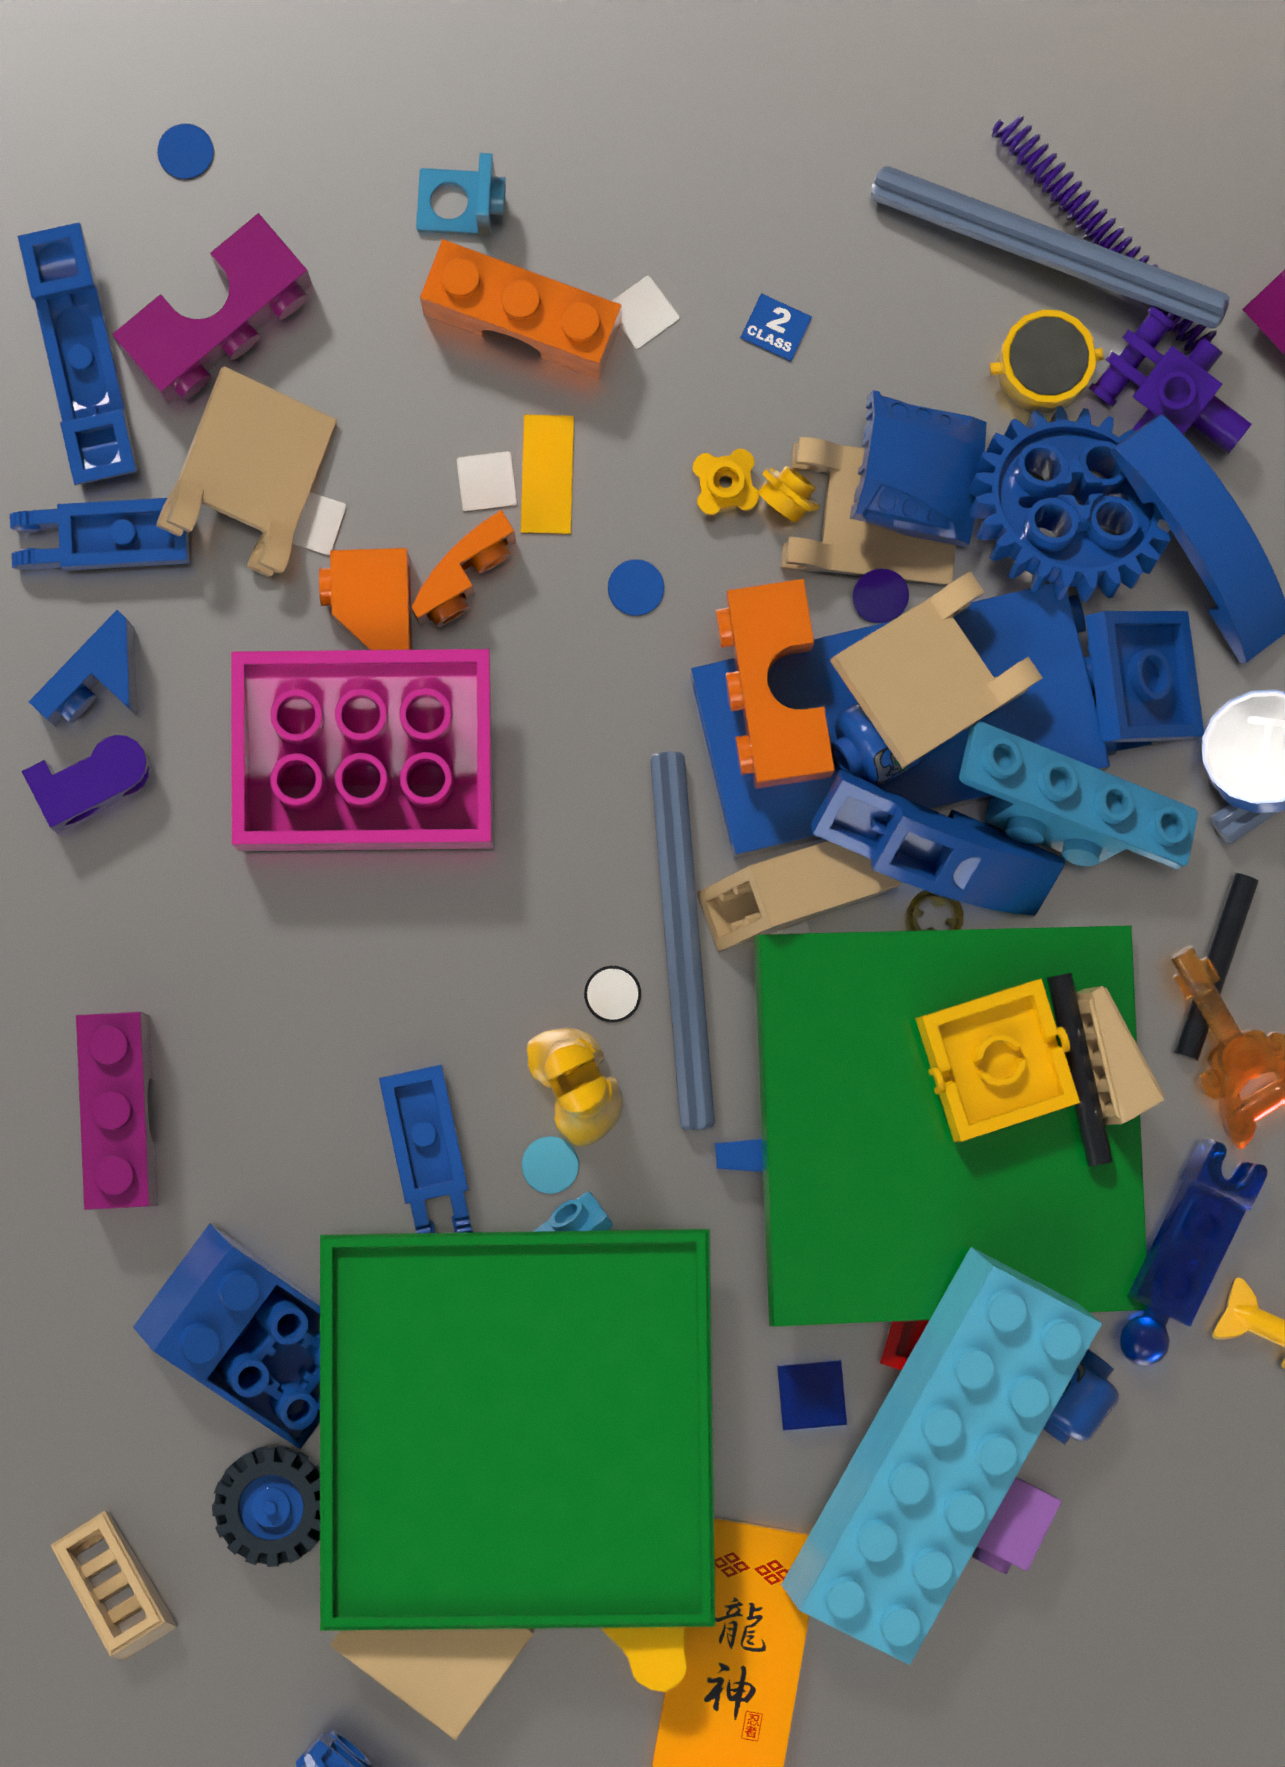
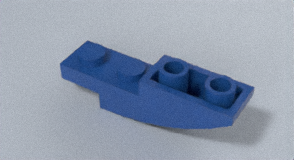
M842 770L837 774L811 822L814 835L869 858L872 869L876 872L956 901L1013 914L1036 916L1066 864L1065 859L1033 844L1017 842L1009 838L1006 832L952 809L949 815L945 816Z

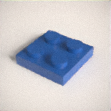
M1102 611L1085 615L1088 651L1091 658L1097 703L1096 713L1099 720L1102 743L1188 740L1202 737L1204 735L1188 611Z

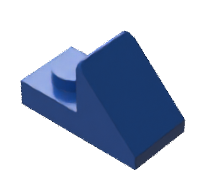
M118 610L102 624L29 701L55 727L64 718L69 723H72L89 708L96 698V695L91 690L99 681L135 715L137 714L134 626Z

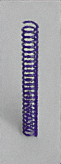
M1019 116L1000 131L998 130L1004 123L999 119L992 129V137H1001L1000 147L1010 146L1008 156L1018 155L1017 165H1026L1025 174H1035L1033 184L1043 183L1042 193L1052 192L1050 202L1060 201L1058 211H1068L1067 221L1077 220L1075 230L1085 229L1084 239L1090 240L1094 238L1092 243L1109 249L1123 234L1124 227H1119L1101 240L1116 223V218H1110L1099 228L1091 232L1107 214L1108 209H1102L1084 222L1099 204V199H1094L1083 209L1075 213L1091 195V190L1084 191L1073 201L1066 204L1082 186V181H1077L1058 195L1074 176V171H1069L1065 176L1049 186L1065 168L1066 162H1061L1041 177L1049 165L1057 158V153H1052L1041 163L1033 167L1036 161L1049 148V144H1043L1031 155L1024 158L1029 150L1040 140L1041 134H1036L1016 149L1023 138L1032 130V125H1027L1018 134L1007 140L1018 125L1024 121V116ZM1128 236L1110 250L1121 254L1133 241V237ZM1135 246L1125 255L1135 258L1141 251V246ZM1144 255L1139 261L1147 263L1150 255ZM1156 308L1177 324L1173 330L1169 329L1167 332L1178 331L1176 342L1187 340L1184 345V351L1194 350L1202 338L1211 342L1217 334V330H1211L1196 340L1206 326L1198 324L1186 332L1194 323L1193 321L1183 319L1177 323L1182 317Z

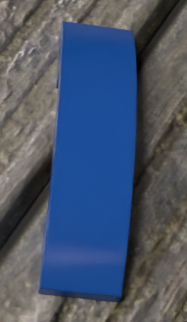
M73 223L17 236L31 298L35 301L61 414L62 422H60L74 485L137 472L131 433L114 353L81 223Z
M1162 414L1153 418L1110 449V452L1142 504L1150 502L1156 504L1213 597L1216 605L1209 609L1208 612L1239 662L1247 663L1285 634V597L1268 557L1231 494L1188 439Z

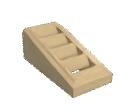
M1099 986L1077 992L1078 1005L1105 1125L1123 1124L1164 1101V1094L1107 988Z
M102 1512L50 1545L110 1657L125 1660L177 1627L163 1599L109 1512ZM105 1539L109 1549L86 1564L81 1565L76 1556ZM118 1563L122 1571L95 1588L90 1579ZM131 1586L135 1595L109 1610L104 1602ZM144 1610L147 1618L125 1632L121 1631L118 1626L120 1623Z

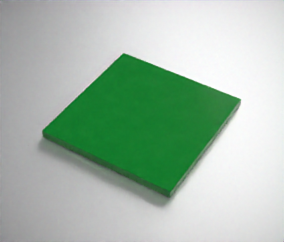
M1132 925L759 934L754 936L769 1326L930 1320L970 1247L1077 1302L1089 1313L1149 1310L1140 1115L1123 1124L1105 1125L1113 1162L1091 1167L1087 1166L1074 1105L962 1142H954L940 1096L934 1092V1088L937 1086L934 1076L928 1073V1069H931L915 1019L1020 984L1042 979L1056 1024L1046 978L1072 972L1076 993L1086 988L1099 986L1107 988L1137 1044ZM1056 1035L1057 1043L1061 1047L1060 1038Z
M710 1229L320 1235V1631L716 1626Z

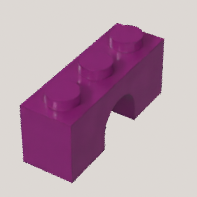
M259 213L210 252L216 268L229 282L228 298L224 306L217 313L203 319L187 318L175 311L160 294L112 334L121 350L167 404L178 396L182 400H186L199 392L211 379L212 376L208 372L227 355L231 360L242 356L260 338V334L257 332L258 329L275 315L280 320L290 316L303 305L309 296L305 291L312 285L308 270Z
M143 1012L76 1015L84 1210L158 1206L156 1143L151 1139L148 1118L149 1079H153L150 1015Z

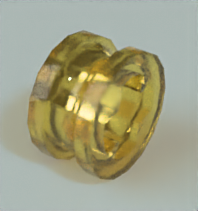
M926 890L921 891L912 899L905 913L907 931H922L916 918L923 917L924 911L918 908L927 902H930L935 909H940L944 906L949 909L952 918H947L944 922V925L950 927L949 930H960L963 925L964 912L960 901ZM930 927V928H927V929H925V930H935V929H934L933 927Z

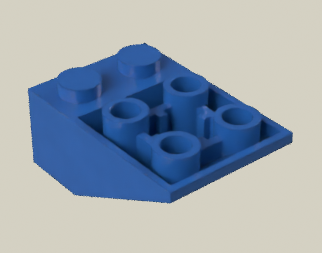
M209 1223L134 1324L133 1328L153 1352L301 1449L320 1423V1302L260 1257Z

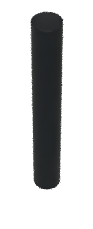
M1234 873L1174 1051L1179 1056L1194 1061L1199 1060L1259 880L1253 877Z
M1072 972L1047 977L1057 1027H1063L1070 1042V1051L1065 1052V1056L1080 1101L1074 1107L1087 1166L1091 1167L1113 1162Z

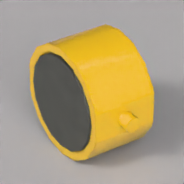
M1042 309L1025 315L1011 327L999 351L997 361L989 363L990 375H999L1002 390L1014 404L1030 412L1037 409L1040 413L1055 412L1057 406L1067 408L1081 396L1096 368V362L1104 358L1102 348H1094L1091 333L1078 318L1060 310Z

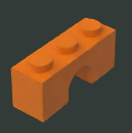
M444 239L440 243L420 296L423 314L481 336H483L484 330H490L514 337L536 348L541 353V358L597 379L601 378L622 322L621 304Z
M804 579L727 590L725 598L726 608L716 609L715 615L721 648L733 646L736 672L725 673L730 710H743L746 735L735 737L741 775L753 773L755 789L832 777L834 764L824 706L803 710L788 708L774 698L767 681V673L777 660L787 655L810 652L812 650L814 639Z

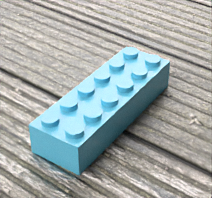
M970 1247L781 1584L799 1611L910 1665L1102 1323L1077 1302Z

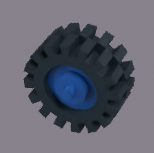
M265 1446L244 1454L226 1469L214 1491L216 1495L215 1501L212 1504V1516L216 1518L217 1526L215 1529L219 1537L225 1539L228 1544L227 1548L234 1555L238 1553L246 1558L245 1562L254 1565L261 1563L267 1564V1567H278L280 1564L299 1560L314 1548L320 1540V1467L318 1465L315 1466L307 1455L302 1452L297 1453L289 1450V1447L277 1446L267 1448Z

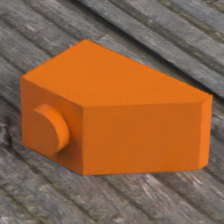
M407 548L330 550V568H319L320 605L331 606L332 615L336 623L365 650H413L410 556Z

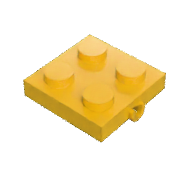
M1042 979L1033 980L915 1018L931 1069H928V1073L934 1076L937 1086L934 1088V1092L940 1096L954 1142H962L1080 1103L1065 1056V1052L1070 1051L1069 1038L1063 1027H1056ZM1056 1035H1058L1061 1040V1047L1057 1043Z

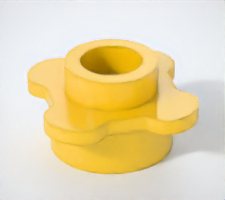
M736 449L731 455L720 457L703 453L694 460L692 470L700 480L701 494L697 498V505L703 513L712 516L718 514L720 510L729 511L739 508L742 511H749L756 506L759 494L758 490L752 486L751 470L754 467L755 460L749 451ZM724 476L729 477L732 480L731 486L727 488L722 487L720 479Z
M786 465L779 472L771 467L770 470L766 468L762 473L767 480L759 489L758 494L770 506L791 521L798 523L807 511H817L820 507L819 503L811 497L812 493L816 490L815 486L793 468Z

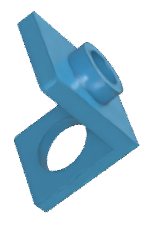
M479 154L478 171L420 169L416 229L418 232L491 236L493 215H504L506 177L495 176L493 154ZM443 185H456L463 189L468 197L465 211L456 218H442L431 207L433 193Z

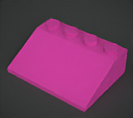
M490 649L231 651L232 845L239 851L493 849Z

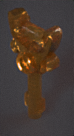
M1187 946L1170 957L1178 971L1172 978L1185 999L1193 997L1216 1040L1219 1042L1209 1053L1207 1059L1208 1065L1212 1069L1206 1070L1200 1075L1198 1085L1203 1094L1213 1099L1219 1098V1112L1224 1132L1228 1140L1236 1148L1243 1149L1253 1138L1257 1127L1255 1122L1285 1104V1034L1272 1031L1266 1035L1263 1031L1253 1028L1241 1031L1216 986H1214V983L1219 981L1220 978L1209 958L1204 956L1200 959L1193 946ZM1274 1072L1277 1080L1241 1100L1240 1092L1250 1079H1254L1260 1074Z

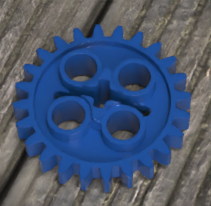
M1057 406L1049 423L1037 409L1033 410L1026 425L1014 418L1010 421L1004 435L995 433L986 452L982 453L976 465L975 472L977 473L969 488V493L976 496V499L969 513L971 517L985 519L976 536L978 540L996 539L997 543L989 558L992 561H996L1009 556L1014 563L1008 576L1014 579L1025 571L1033 575L1031 591L1035 593L1048 581L1054 583V592L1057 600H1062L1071 586L1076 587L1083 602H1088L1096 589V585H1098L1108 599L1113 598L1121 583L1132 589L1136 586L1143 572L1147 574L1152 572L1160 558L1159 555L1163 554L1172 538L1168 534L1170 527L1154 502L1142 504L1110 452V449L1135 432L1131 429L1120 437L1112 433L1114 418L1108 416L1097 427L1091 425V416L1086 408H1083L1076 422L1069 421L1063 406ZM1091 471L1102 474L1106 479L1093 475ZM1028 472L1042 476L1045 481L1032 477ZM1100 526L1108 527L1109 529L1113 530L1117 535H1111L1105 532ZM1038 528L1049 530L1057 538L1043 534Z

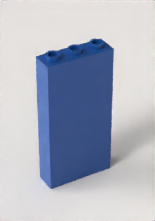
M1054 583L1043 585L1036 593L1031 591L1030 588L970 602L971 605L954 616L955 621L994 677H998L1027 657L1031 659L1043 677L1039 682L1029 687V690L977 722H984L1099 770L1105 771L1110 767L1108 756L1116 754V742L1102 743L1099 720L1093 698L1095 687L1090 656L1083 657L1078 633L1086 631V623L1082 604L1077 594L1068 596L1066 592L1062 600H1057L1054 592ZM889 622L814 639L810 652L791 654L780 658L771 666L767 673L768 686L772 695L782 705L791 709L803 710L824 706L831 746L833 742L837 741L835 722L838 714L857 703V700L830 660L838 653ZM732 658L691 668V683L734 860L823 839L812 833L811 822L841 770L833 754L834 772L830 778L755 789L753 773L741 775L737 757L735 737L746 735L743 710L731 711L728 700L725 673L736 672L735 659ZM971 726L925 754L924 759L919 764L892 780L877 785L936 812L986 801L993 797L991 794L963 784L959 779Z

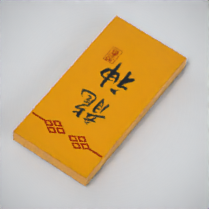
M714 1517L716 1626L685 1628L687 1670L685 1677L677 1686L664 1692L651 1767H784L809 1615L799 1611L781 1584L808 1538L809 1533Z

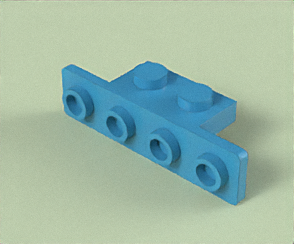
M977 722L970 727L959 779L963 784L993 795L989 799L985 822L1006 830V835L1009 838L1025 844H1042L1062 852L1061 856L1066 861L1080 866H1095L1125 849L1175 869H1180L1188 864L1198 812L1195 808L984 722Z

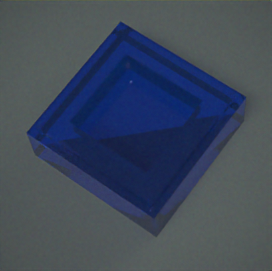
M840 1359L776 1365L783 1431L847 1425L842 1363Z

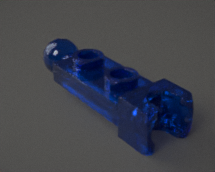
M1202 1139L1195 1146L1180 1177L1183 1180L1128 1293L1127 1297L1147 1306L1143 1315L1129 1320L1120 1333L1119 1343L1122 1353L1135 1365L1142 1367L1154 1365L1161 1361L1168 1353L1170 1337L1166 1325L1169 1319L1181 1325L1191 1326L1246 1209H1252L1267 1177L1268 1172L1265 1165L1240 1162L1230 1178L1225 1179L1222 1174V1164L1227 1154V1148L1221 1142L1212 1139Z

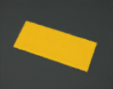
M524 414L520 533L571 534L574 416Z

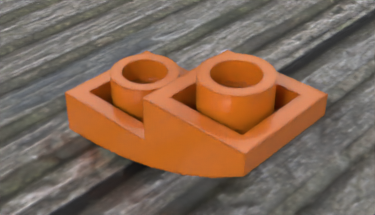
M502 510L480 523L464 536L433 569L411 606L414 617L420 627L432 620L436 627H441L464 614L469 609L466 600L475 595L473 585L465 572L475 567L478 573H483L497 566L511 555L507 547L516 542L515 531Z

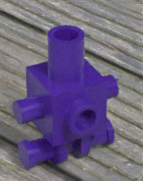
M1151 306L1147 311L1149 312L1148 316L1135 333L1128 329L1123 335L1122 339L1128 343L1119 356L1113 351L1110 352L1105 359L1110 365L1095 384L1091 383L1088 389L1114 407L1117 403L1115 399L1127 383L1132 380L1139 386V389L1132 397L1147 408L1146 412L1133 427L1134 431L1140 429L1156 416L1163 414L1183 435L1192 426L1229 454L1252 423L1215 396L1223 384L1208 372L1223 352L1208 340L1202 338L1188 357L1174 346H1171L1166 354L1162 355L1154 348L1169 329L1173 330L1177 324L1154 306ZM1145 357L1156 365L1148 377L1137 370Z

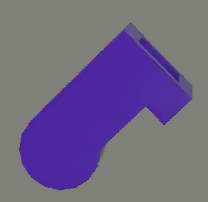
M113 735L99 742L91 756L56 774L52 766L45 760L21 772L49 827L58 834L137 793L148 782L152 766L148 754L137 741L128 736Z

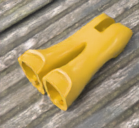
M567 1027L547 1030L533 1037L527 1044L529 1071L536 1080L546 1087L552 1088L557 1097L554 1118L556 1127L563 1136L567 1137L576 1146L586 1147L599 1141L616 1125L621 1116L624 1103L622 1092L614 1077L602 1076L598 1069V1066L604 1059V1054L599 1044L590 1034L580 1029Z

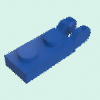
M167 498L57 504V509L10 513V529L32 533L58 528L59 548H26L15 551L11 554L12 568L35 570L61 567L64 571L190 564L189 532L184 530L181 536H177L156 526Z
M443 1065L379 1078L405 1204L410 1203L416 1233H436L434 1223L430 1220L426 1200L450 1195L454 1232H473L465 1191H469Z

